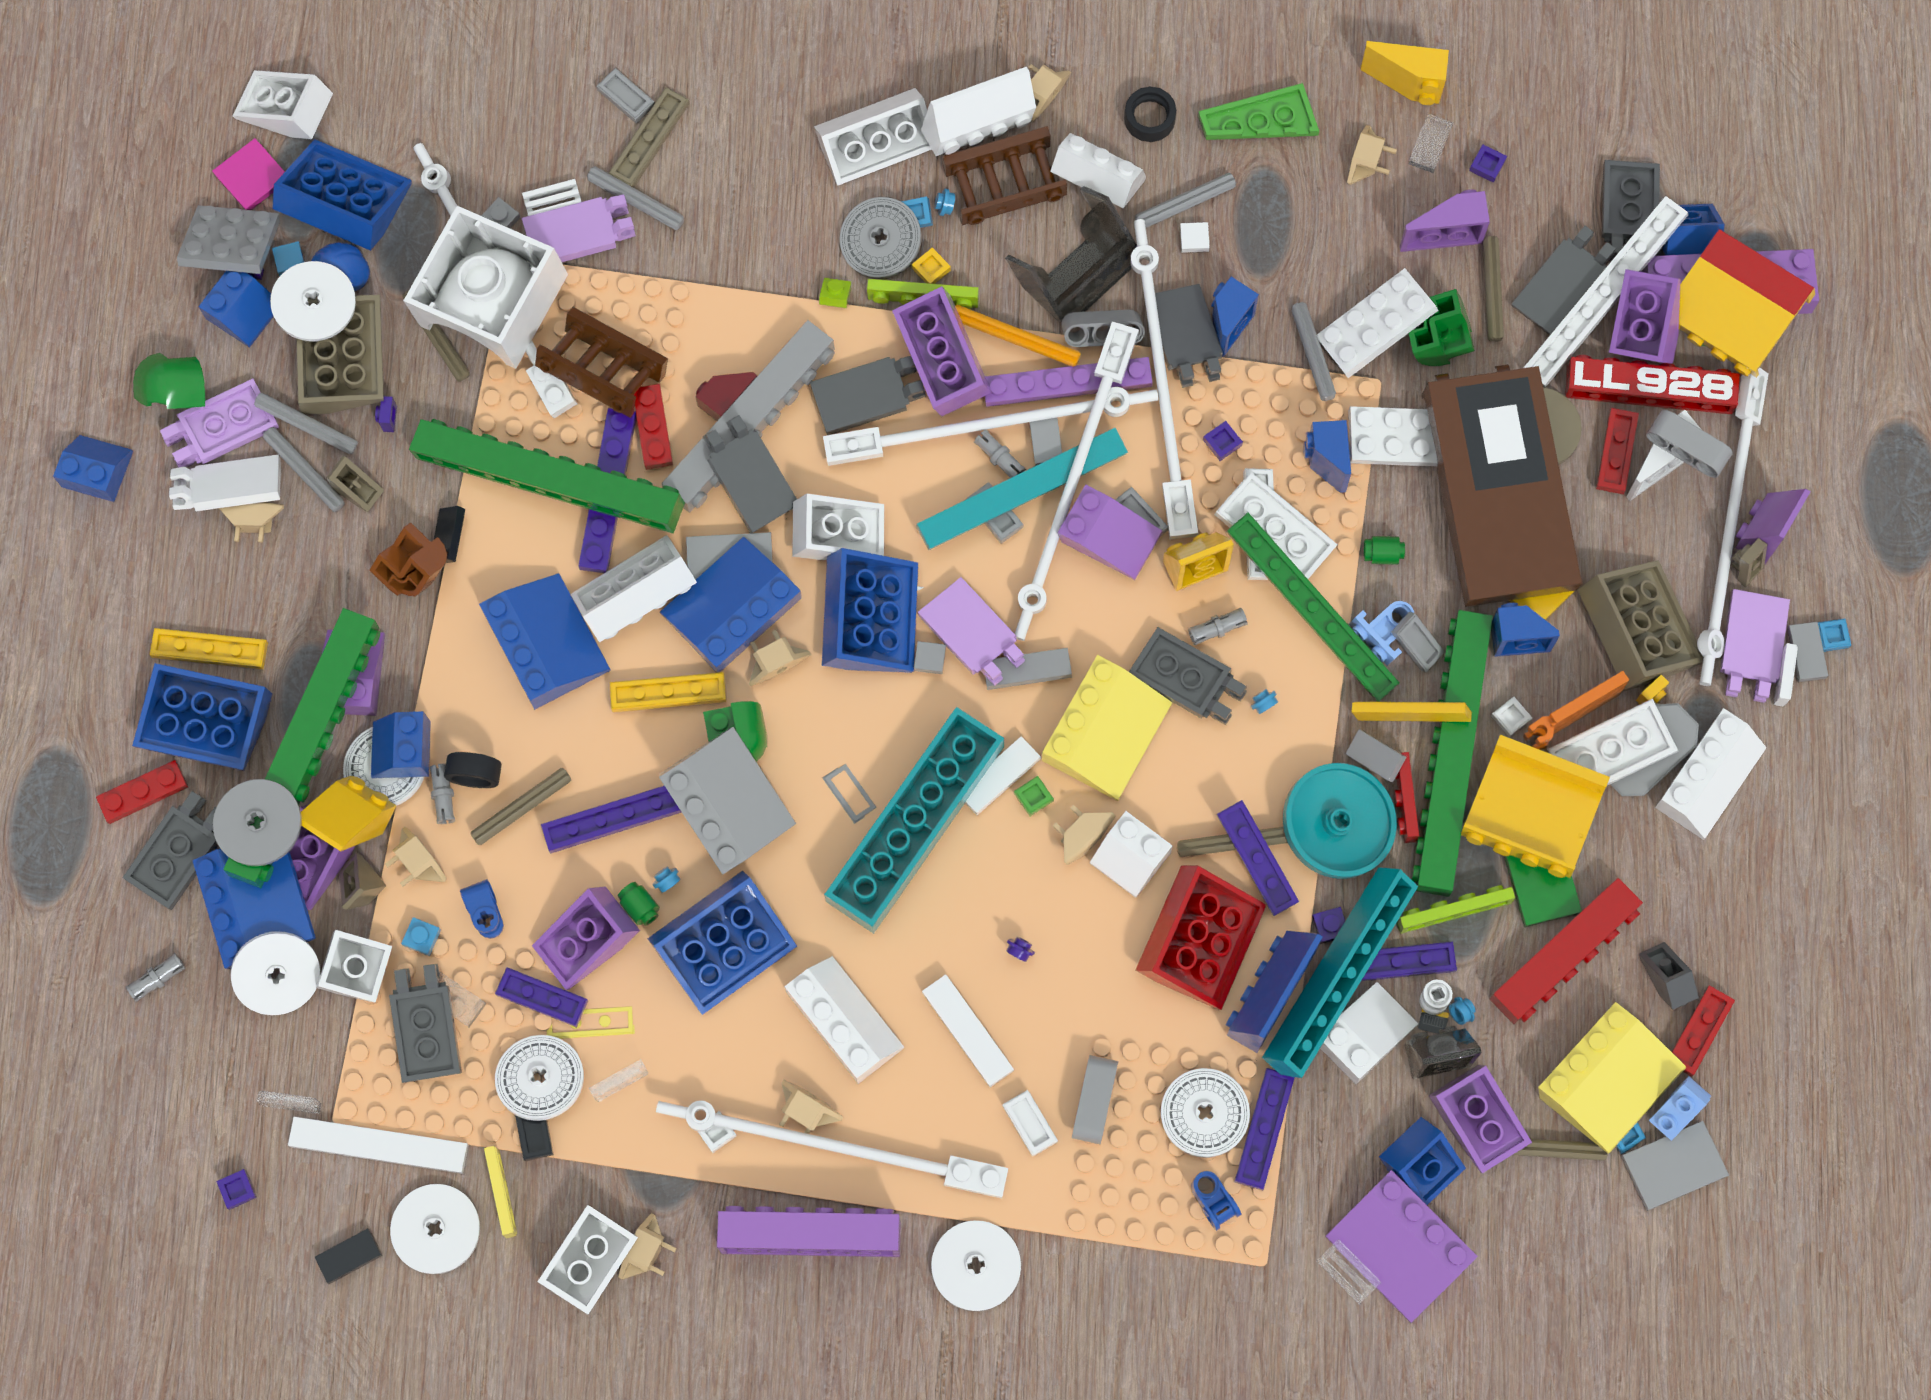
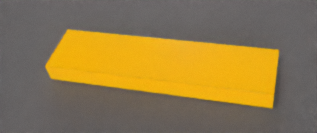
M154 628L150 656L159 659L264 670L268 642L264 639Z
M724 672L610 682L612 712L726 702Z
M1465 702L1352 703V713L1358 721L1471 722L1472 712Z

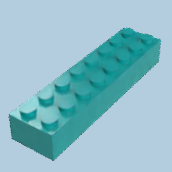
M956 707L824 894L826 902L874 934L1004 748V738Z

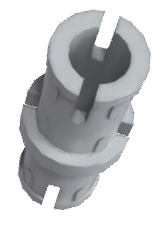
M988 430L981 432L983 436L978 435L974 443L991 458L990 462L994 466L998 465L1010 478L1026 470L1009 453L1010 449L1007 446H1002Z
M1238 608L1219 617L1217 615L1212 616L1211 620L1188 628L1189 636L1194 645L1217 636L1221 638L1225 636V633L1233 629L1248 625L1246 615L1242 608Z
M438 764L439 768H436V765L430 766L433 784L431 799L435 800L437 824H447L446 820L449 823L455 822L452 805L454 790L450 788V782L444 777L446 764Z
M174 953L153 968L151 966L148 968L146 974L127 985L126 989L137 1002L157 987L162 988L165 986L164 983L186 968L177 954Z

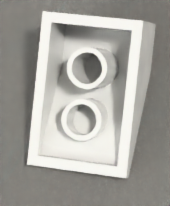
M254 70L233 117L292 138L312 139L333 93L316 75Z
M1686 410L1678 414L1681 418L1700 428ZM1652 444L1627 495V499L1631 501L1684 462L1657 445Z
M805 494L793 502L792 557L827 560V556L841 548L884 556V504L815 494Z
M1376 982L1339 1016L1320 1049L1357 1084L1418 1023Z

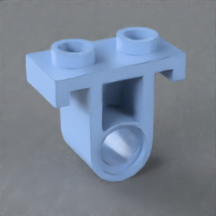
M1395 601L1370 624L1364 620L1367 614L1362 611L1349 625L1360 639L1368 644L1376 657L1388 666L1402 653L1399 648L1393 651L1389 646L1396 639L1391 631L1398 625L1393 620L1392 613H1398L1403 619L1408 612L1414 613V610L1407 602Z
M1688 1076L1649 1121L1672 1141L1707 1105L1711 1095Z

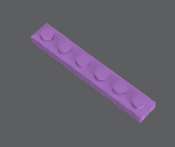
M1149 357L1130 359L1122 384L1112 382L1111 387H1121L1125 390L1152 387ZM1098 363L985 376L992 393L985 396L986 407L1096 394L1102 378L1095 376Z

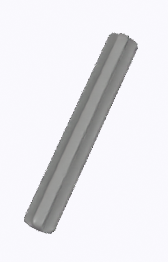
M594 166L588 172L587 177L590 182L614 196L624 194L627 203L674 230H678L683 224V215L600 168Z
M1226 173L1136 214L1135 220H1145V227L1147 228L1233 189L1236 186L1235 179L1231 173Z
M1304 302L1295 303L1292 306V314L1320 399L1322 401L1332 400L1335 398L1336 391L1307 304Z
M259 393L255 399V407L348 454H353L358 442L264 393Z
M270 427L264 432V440L333 512L339 511L344 506L343 499L274 427Z

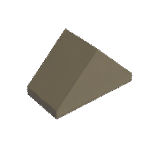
M346 456L341 457L326 477L336 493L365 512L371 509L384 491L383 488Z
M358 853L339 871L342 908L346 910L369 905L386 887L385 883L363 856Z

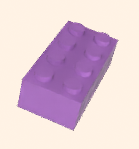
M939 287L892 310L932 407L941 416L992 393L952 297L943 287Z

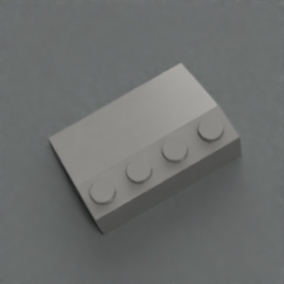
M734 727L729 728L659 774L660 780L722 874H725L751 857L796 824Z

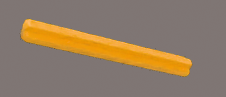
M955 306L964 325L1072 367L1076 366L1079 362L1081 355L1079 351L963 306Z

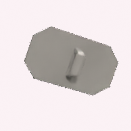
M1679 703L1656 704L1679 752L1612 783L1611 786L1621 796H1645L1697 746L1699 724Z

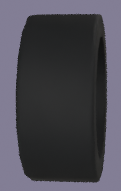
M1149 86L1138 89L1131 94L1126 102L1124 114L1126 128L1132 136L1140 141L1155 142L1162 140L1170 134L1175 125L1177 109L1174 99L1161 88ZM1144 102L1158 103L1166 110V120L1159 126H1143L1135 120L1134 112L1136 107Z
M454 752L447 755L444 777L447 781L461 786L494 788L499 785L502 764L496 758L487 755Z

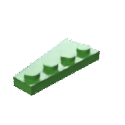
M1303 83L1198 112L1206 140L1319 136V128Z

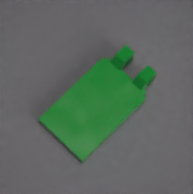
M1512 855L1504 856L1524 927L1578 915L1582 912L1572 876L1571 878L1566 876L1559 878L1550 874L1548 869L1538 865L1537 867L1525 865L1520 861V858Z

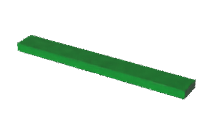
M1249 512L1226 531L1377 702L1400 683Z

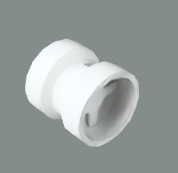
M1436 979L1426 984L1420 995L1419 1003L1421 1008L1431 1015L1441 1014L1452 1000V989L1443 980Z

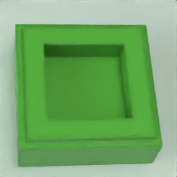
M1038 776L1014 791V795L1030 817L1054 801V798Z

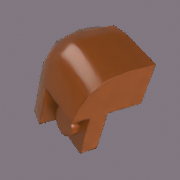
M409 523L403 527L394 544L379 553L369 571L397 596L405 594L416 597L436 579L446 563L447 552L444 544L438 537L430 541L412 523Z

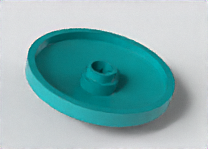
M1330 763L1312 769L1292 786L1284 804L1283 828L1291 850L1305 866L1326 877L1349 879L1369 872L1385 859L1395 840L1397 818L1389 793L1372 774L1354 765Z

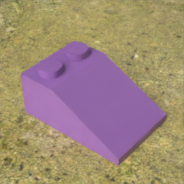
M1465 190L1405 226L1401 240L1400 252L1482 244L1490 222L1485 191Z
M1625 269L1609 353L1661 363H1673L1679 335L1681 279Z
M1088 485L1084 486L1058 531L1059 538L1065 545L1133 580L1137 578L1162 534L1161 529L1113 498Z
M1799 489L1767 493L1763 501L1757 499L1749 512L1753 516L1749 524L1744 522L1735 536L1740 539L1735 548L1742 550L1747 544L1752 545L1760 538L1768 544L1765 558L1766 564L1784 539L1811 491Z
M327 630L323 651L333 630ZM380 632V638L376 646H371L367 655L369 657L367 667L364 672L359 673L355 681L357 682V688L353 697L348 698L345 703V714L377 715L385 639L384 632Z
M308 805L301 806L300 811L305 809ZM301 826L299 837L289 852L307 910H311L347 862L355 846L340 852Z
M606 886L588 888L532 947L562 986L569 990L619 952L640 930Z
M1486 1065L1475 1066L1429 1095L1442 1119L1480 1173H1484L1532 1143Z

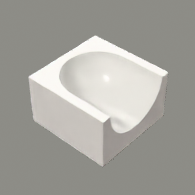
M456 206L403 301L421 327L430 330L433 324H439L459 331L483 344L498 355L506 365L516 369L568 273L553 247Z

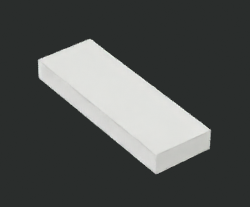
M1021 736L994 760L965 804L978 815L1041 759V756Z

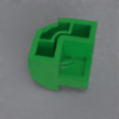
M1457 289L1429 297L1436 305L1438 311L1409 332L1412 351L1417 361L1427 366H1443L1451 364V358L1474 352L1470 322Z
M156 353L149 355L141 361L135 370L133 380L134 399L142 405L148 407L152 406V403L167 405V409L205 407L204 376L200 362L196 357L168 359L163 354Z
M734 702L729 707L703 712L708 742L729 728L734 727L755 761L757 762L763 756L767 747V732L762 708L758 702Z

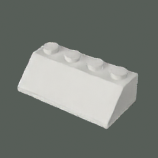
M1027 66L931 101L921 131L935 156L944 153L949 155L956 152L960 147L968 144L974 146L987 137H998L1014 127L1022 128L1028 125L1035 112L1036 104Z
M916 88L814 126L822 152L837 186L932 150L921 131L927 107L923 96Z
M666 535L571 593V596L598 641L601 642L604 639L614 637L625 626L637 623L642 619L643 615L653 609L663 607L669 599L687 592L697 582L672 541Z
M1723 708L1655 808L1704 840L1765 751L1766 746L1746 722Z
M833 956L806 969L784 986L788 996L858 1084L904 1049L899 1039Z

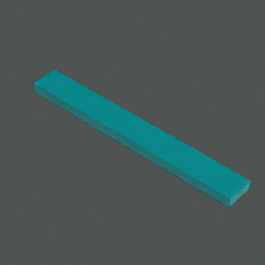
M1116 428L1093 438L1081 476L1128 453ZM1079 445L917 523L916 527L927 549L931 550L1066 484Z

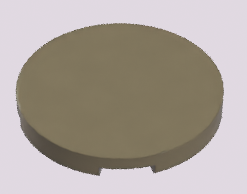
M1543 388L1558 464L1560 465L1574 453L1580 441L1582 431L1581 419L1577 409L1567 397L1555 390Z

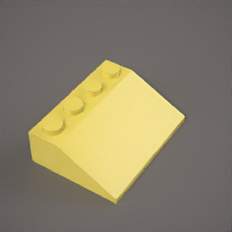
M1097 655L1044 748L1042 761L1118 801L1171 707L1172 702L1124 668Z
M1615 1002L1538 1087L1539 1097L1609 1154L1685 1070L1686 1066L1636 1017Z

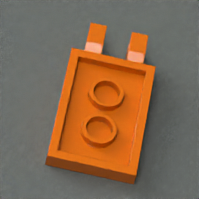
M1621 671L1552 712L1549 716L1541 717L1528 727V732L1523 736L1524 739L1528 741L1533 735H1538L1539 737L1535 741L1536 744L1532 747L1539 750L1546 748L1554 734L1618 697L1629 682V678L1624 671Z

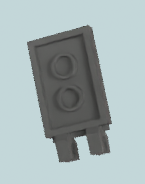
M1615 160L1604 161L1602 238H1604V242H1609V244L1616 248L1615 254L1609 261L1616 257L1623 248V243H1627L1659 205L1660 164Z
M1587 226L1581 229L1574 240L1568 238L1567 241L1564 239L1511 304L1514 309L1548 335L1553 333L1606 269L1608 261L1615 254L1616 248L1608 242L1602 247L1596 257L1587 252L1584 247L1592 239L1594 233Z
M1200 284L1155 293L1164 359L1168 370H1177L1182 388L1193 386L1192 379H1194V373L1191 365L1203 363L1209 382L1220 380L1219 373H1221V367L1218 359H1222L1223 352Z
M907 356L895 361V358L890 359V357L811 381V389L826 434L831 435L907 411L906 405L910 404L909 402L926 397L922 380L909 383L905 387L903 385L901 377L917 372L912 357Z
M738 415L726 422L735 437L734 440L724 445L716 429L702 437L711 451V454H709L711 458L707 460L749 532L753 533L793 509V502L797 498L758 432H754L753 429L748 431L744 421Z
M1157 627L1129 673L1165 698L1199 718H1207L1210 715L1225 725L1232 716V710L1218 702L1223 692L1225 691L1229 696L1240 702L1247 693V686L1233 678L1234 676L1230 674V667Z
M193 791L181 806L179 805L178 808L172 806L122 877L170 910L174 908L197 875L192 860L212 852L217 846L213 832V818L217 807H214L205 821L201 820L195 815L200 812L207 800Z
M438 964L423 966L426 985L411 987L412 982L409 968L394 970L397 990H393V995H389L402 1083L462 1073L449 986H446V982H440Z

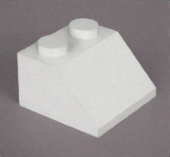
M1125 811L1105 837L1091 859L1090 864L1136 898L1171 854L1172 845Z
M333 931L316 988L375 1003L392 946L342 931Z

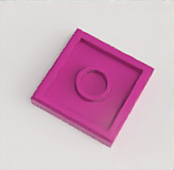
M256 138L212 170L214 176L244 210H252L273 194L274 183L285 172Z

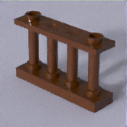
M1048 126L943 156L946 177L952 175L957 177L967 207L960 210L962 225H976L983 222L986 218L1045 201L1056 202L1067 195L1066 179L1056 182L1053 173L1050 172L1051 166L1045 151L1051 144ZM1035 154L1045 182L1044 186L1029 189L1019 159L1021 155ZM1004 160L1010 164L1019 193L1003 197L993 167L995 163ZM976 168L983 169L993 199L978 205L967 175L969 170Z
M572 307L567 313L565 332L567 333L552 350L542 345L537 347L536 367L629 418L634 414L636 401L634 394L647 378L660 383L665 377L668 363L667 357L575 307ZM576 339L589 344L590 347L576 363L562 357ZM600 352L614 358L600 376L586 370ZM623 365L638 371L624 389L610 383Z

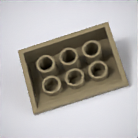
M380 295L355 296L356 306L353 317L348 325L337 335L321 341L297 339L298 404L303 414H331L384 401ZM308 298L309 306L312 303L318 305V298Z
M1659 560L1598 574L1577 589L1616 674L1624 671L1629 678L1624 691L1651 684L1660 675L1666 678L1703 664L1704 657L1698 650L1696 638Z

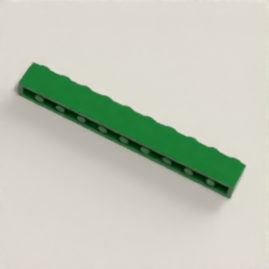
M421 419L409 450L417 460L673 534L685 505L679 491L673 487L664 485L663 488H659L642 478H637L636 481L631 480L618 471L603 472L598 466L590 463H585L584 466L579 465L566 456H559V458L551 457L549 453L541 449L534 448L533 451L523 449L524 447L519 443L508 441L507 444L502 443L496 437L489 434L478 436L461 426H457L456 429L450 428L444 422L432 419L431 422Z
M345 608L341 611L265 777V780L276 782L285 787L294 796L298 805L300 802L304 803L308 797L310 790L309 782L312 776H316L321 768L322 761L320 758L324 750L330 748L335 725L340 724L343 720L345 703L348 698L353 697L357 688V682L355 681L359 673L364 672L369 661L367 655L371 646L375 647L380 638V628L374 619ZM256 816L254 818L255 822L250 824V826L253 825L256 829H259L260 823L264 820ZM228 858L223 870L232 878L262 888L264 882L270 880L274 867L272 866L273 863L263 866H247Z
M1458 610L1455 619L1450 618L1448 635H1452L1451 645H1446L1444 662H1448L1447 672H1442L1440 689H1444L1443 700L1438 699V702H1465L1471 710L1472 716L1471 722H1440L1439 727L1434 726L1432 743L1436 744L1435 754H1430L1428 771H1432L1431 782L1426 781L1423 798L1428 799L1427 810L1422 809L1419 823V826L1424 827L1423 837H1418L1415 854H1420L1419 865L1413 866L1411 880L1416 882L1418 886L1417 892L1449 897L1453 891L1493 615Z

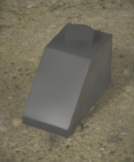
M1665 942L1639 953L1640 960L1659 996L1672 1010L1699 998L1692 970Z

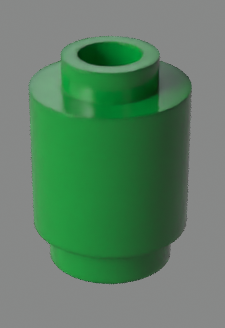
M1372 536L1371 539H1364V561H1371V564L1398 565L1399 559H1404L1405 542H1400L1399 536Z
M632 882L619 892L620 905L636 925L644 924L647 926L659 916L657 913L660 908L643 885L639 886L636 882Z

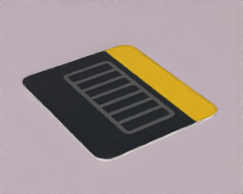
M1422 1009L1418 1028L1444 1035L1449 1014L1442 1012L1438 1015H1431Z

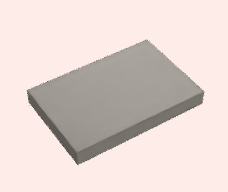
M771 532L686 537L687 567L696 580L742 537H745L773 562Z
M1703 1121L1682 1129L1672 1141L1668 1137H1664L1621 1156L1646 1211L1729 1176Z

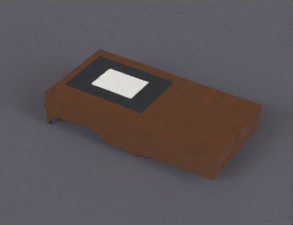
M1508 364L1495 366L1497 372L1453 379H1450L1448 373L1434 375L1437 381L1428 382L1421 395L1426 403L1437 455V474L1465 607L1576 591L1582 584L1539 366L1510 370Z

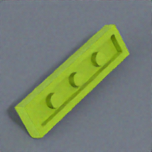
M868 279L867 295L868 300H873L875 303L886 304L892 301L900 302L904 305L939 287H943L951 295L955 306L960 305L971 309L978 308L979 287Z
M1503 885L1487 889V894L1476 896L1475 893L1460 896L1458 902L1448 904L1447 900L1436 902L1430 905L1431 909L1420 912L1419 908L1407 910L1402 913L1403 917H1400L1397 922L1400 934L1512 904L1515 899L1512 887L1504 889Z

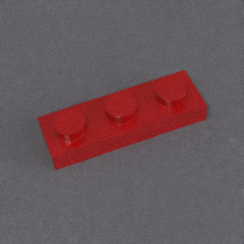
M660 384L642 386L634 396H636L635 410L645 469L672 466L673 460Z
M1616 408L1610 409L1596 484L1597 490L1624 495L1639 413Z
M1401 752V754L1406 756V759L1395 778L1397 779L1398 790H1394L1395 807H1400L1401 818H1397L1398 834L1404 836V843H1416L1419 837L1410 757L1409 752Z
M173 760L96 796V799L106 822L111 824L188 788V785L178 762Z
M1710 985L1706 988L1672 1050V1053L1686 1066L1683 1072L1691 1077L1696 1073L1735 1002L1733 998Z

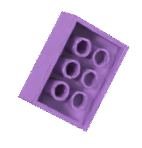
M1392 1170L1325 1236L1410 1323L1478 1257Z

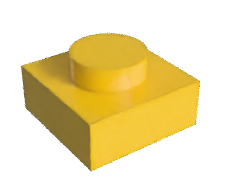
M932 247L912 264V269L925 283L935 284L951 271V266Z
M1660 675L1639 695L1636 701L1642 704L1653 699L1655 704H1658L1667 695L1664 690L1669 682Z

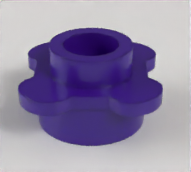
M1016 937L1015 940L1008 939L1007 943L1009 946L1006 952L1027 962L1029 956L1035 954L1030 949L1032 944L1020 937Z

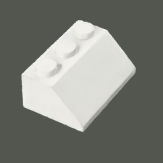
M1069 133L1059 145L1050 171L1121 208L1125 207L1146 179L1143 169L1072 133Z
M587 1205L537 1282L581 1311L589 1314L638 1237Z

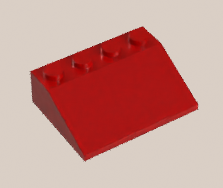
M1181 865L1135 971L1163 986L1213 1008L1222 1010L1266 908V904L1198 865Z

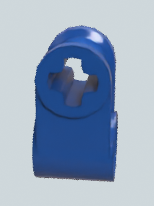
M488 879L461 889L460 893L465 907L479 933L489 939L499 936L503 931L504 924L496 904L495 894ZM487 918L492 919L490 921L491 926L485 927Z
M1204 1171L1193 1179L1191 1184L1192 1193L1202 1207L1206 1218L1216 1231L1220 1229L1221 1224L1230 1218L1242 1215L1236 1202L1214 1173ZM1202 1178L1209 1179L1213 1183L1212 1193H1202L1198 1188V1181ZM1227 1208L1223 1213L1216 1215L1222 1209Z

